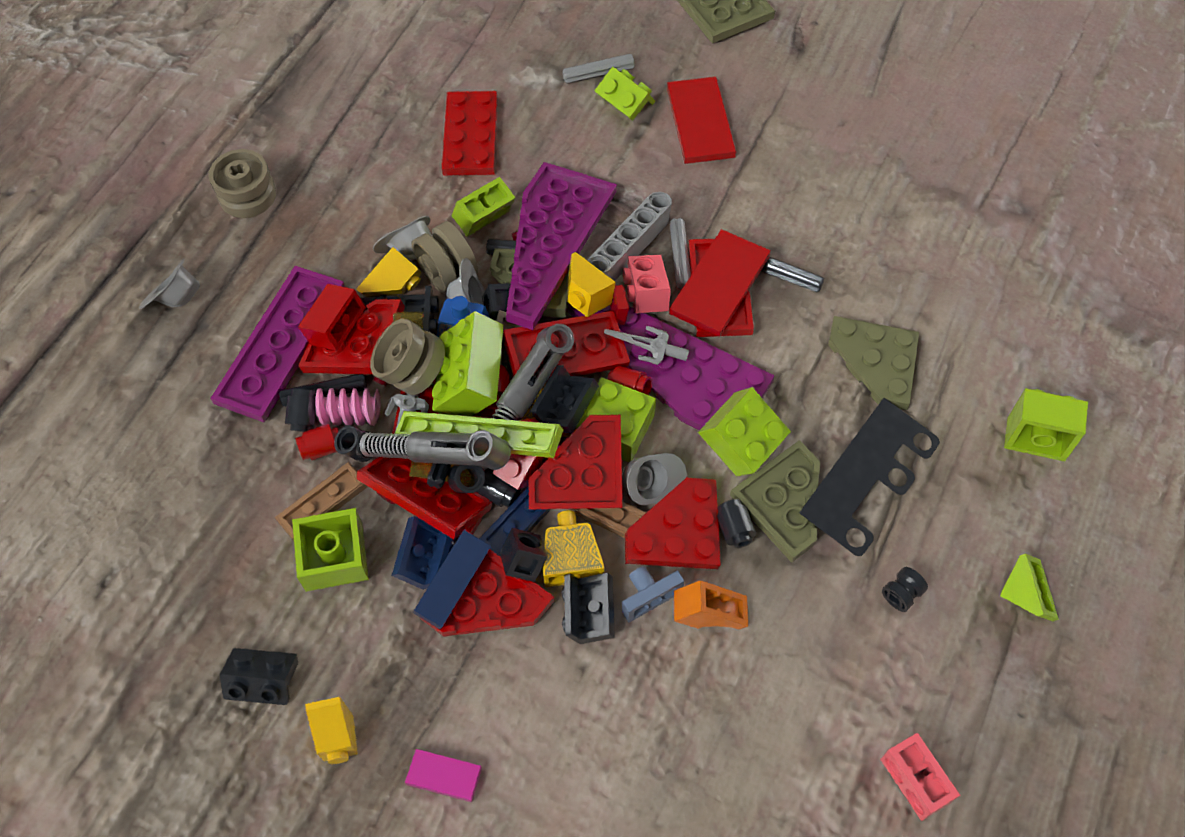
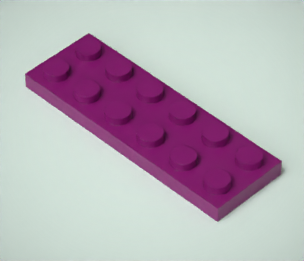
M294 266L210 399L213 404L265 423L280 398V391L286 388L297 370L306 346L309 343L298 328L299 324L327 284L345 287L344 281Z

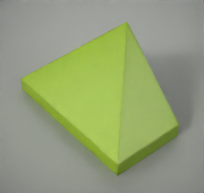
M1026 553L1020 555L1000 596L1036 616L1050 621L1059 620L1041 560Z

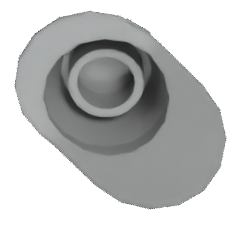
M419 217L408 225L384 235L374 244L373 251L375 253H386L394 247L405 258L416 259L411 241L424 233L432 236L427 227L430 223V217Z
M184 258L172 274L143 300L139 309L148 305L152 300L170 307H179L187 304L199 289L200 283L182 266L185 261Z
M465 258L460 264V277L450 282L447 287V298L453 299L456 296H464L468 302L483 305L482 296L485 289L479 281L471 261Z
M670 453L643 456L630 461L626 465L622 476V484L626 492L636 503L640 505L658 503L687 477L686 466L681 458Z

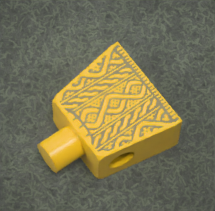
M566 510L557 514L558 526L547 528L545 533V551L547 554V559L543 565L545 587L564 585V575L569 573L577 578L604 573V563L591 525L589 523L577 524L574 511Z

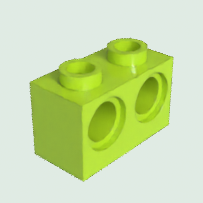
M499 176L457 201L452 217L468 237L508 213L516 197Z

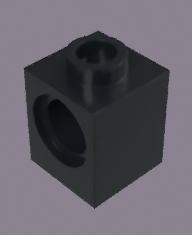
M511 283L488 284L482 296V302L491 319H496L499 310L507 311Z
M511 528L500 551L505 575L532 582L536 581L547 559L541 535L516 528Z

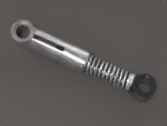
M555 324L543 329L538 334L532 350L497 401L496 405L499 409L495 410L496 414L492 415V419L522 420L564 353L568 352L574 344V335L568 326ZM552 333L559 338L558 348L551 342ZM455 464L449 469L447 475L448 485L457 493H474L479 491L485 482V469L487 467ZM465 469L471 474V482L468 486H464L460 480L461 472Z
M348 425L339 430L334 443L338 453L362 463L369 461L372 457L407 458L412 462L475 465L498 470L507 464L511 456L510 445L505 440L484 430L476 431L475 433L415 431L409 435L371 433L370 431H362Z

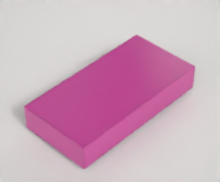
M416 749L405 783L408 786L472 802L482 767Z

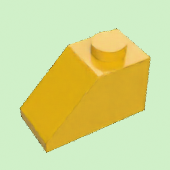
M392 247L356 290L364 297L404 294L407 290L412 291L421 280L419 278L421 271Z
M574 252L571 254L568 273L567 302L586 317H589L612 303L616 282L578 253Z
M341 697L305 704L315 749L318 756L324 762L328 761L329 764H339L348 761V756L358 755L354 717Z

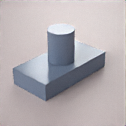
M645 566L637 568L629 575V578L638 590V593L622 601V613L628 623L674 598V590L684 587V579L677 570L655 583Z

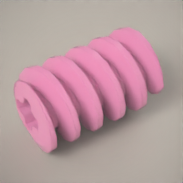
M318 388L315 397L316 415L322 425L332 422L333 425L339 426L343 421L345 425L351 426L355 421L357 425L363 426L367 420L370 426H375L379 419L381 407L379 391L376 389L374 397H371L369 389H365L363 396L359 397L357 389L353 388L351 396L347 397L346 390L341 388L339 397H336L334 389L330 388L327 397H324L322 389Z

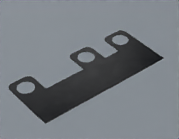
M883 398L799 513L855 556L864 555L873 542L874 535L851 516L877 479L898 495H904L915 480V475L910 469L893 458L902 444L920 457L928 459L939 446V438L894 404ZM924 433L929 436L932 442L929 450L923 451L915 446L913 439L916 434ZM895 468L902 470L907 476L906 484L901 487L893 485L888 477L890 470ZM852 528L861 530L865 535L864 545L861 547L851 546L846 539L847 531Z

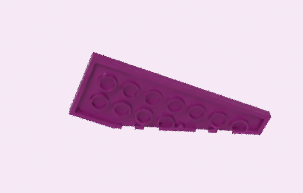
M543 162L522 196L512 279L506 311L507 322L531 330L535 328L569 272L571 254L574 252L579 254L616 194L617 184Z
M568 303L567 312L573 318L585 316ZM609 305L596 313L611 311V307ZM630 306L625 325H618L622 333L651 339L657 338L658 335L646 330V326L666 331L669 335L667 344L689 350L686 361L664 355L662 362L657 365L638 359L639 355L653 357L651 351L624 341L630 363L626 368L642 371L647 376H650L652 378L651 390L656 394V398L662 404L666 403L681 422L697 430H700L734 392L753 387L763 399L773 383L774 375L645 313H635L634 308Z

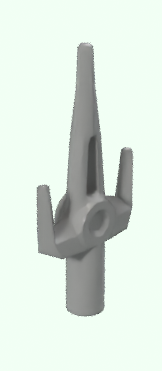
M646 326V330L657 334L658 336L655 339L609 329L604 331L607 335L651 351L653 357L639 355L638 359L653 364H660L664 355L686 361L689 353L687 349L667 344L668 333L651 326Z
M396 394L391 397L385 415H390L395 404L400 407L396 429L404 411L415 412L416 410H421L424 413L428 412L429 404L424 399L418 398L419 394Z

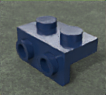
M416 516L408 518L391 576L420 589H427L451 551L454 540Z

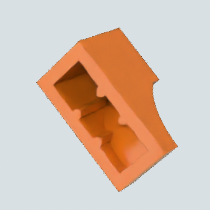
M702 580L674 590V622L697 629L710 626L730 627L739 630L748 627L747 596Z

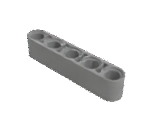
M664 192L650 194L587 261L615 281L623 273V268H627L628 256H639L667 226L672 204L671 197Z

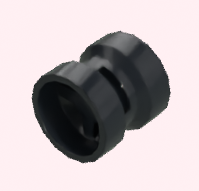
M903 567L896 575L897 580L890 581L883 587L882 594L895 609L907 612L914 604V598L921 597L927 591L928 584L917 571L910 567Z

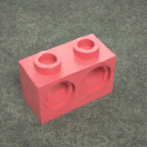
M628 256V266L623 268L624 285H627L628 302H633L635 313L669 311L671 288L662 256Z
M918 733L890 748L880 759L921 822L960 796Z

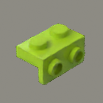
M612 66L594 91L633 121L647 102L652 105L656 102L650 95L652 90L642 82L639 85L634 83L633 80L635 78L625 69H622L620 72Z

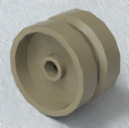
M238 149L220 155L212 163L209 170V181L221 207L229 215L238 218L255 217L265 212L274 203L276 186L270 175L267 162L262 155L253 150Z
M445 221L432 229V236L424 233L411 241L414 255L431 284L441 293L447 292L449 283L460 277V264L463 259L468 258L476 274L478 273L477 262L470 246L451 222Z
M397 320L387 327L379 337L370 361L371 371L375 377L386 383L394 384L397 389L407 394H419L431 385L443 365L445 356L444 343L439 337L428 331H423L420 326L410 320Z

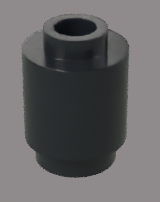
M305 389L291 390V396L287 398L285 424L290 425L291 431L305 432L308 431L309 427H315L316 391Z
M488 468L485 473V482L480 490L476 492L499 507L505 506L509 508L518 498L521 489L517 490L492 474L494 470Z
M739 499L729 500L719 505L717 508V519L726 543L731 546L734 545L735 548H742L751 544L752 538L756 536V531L746 506L742 505Z

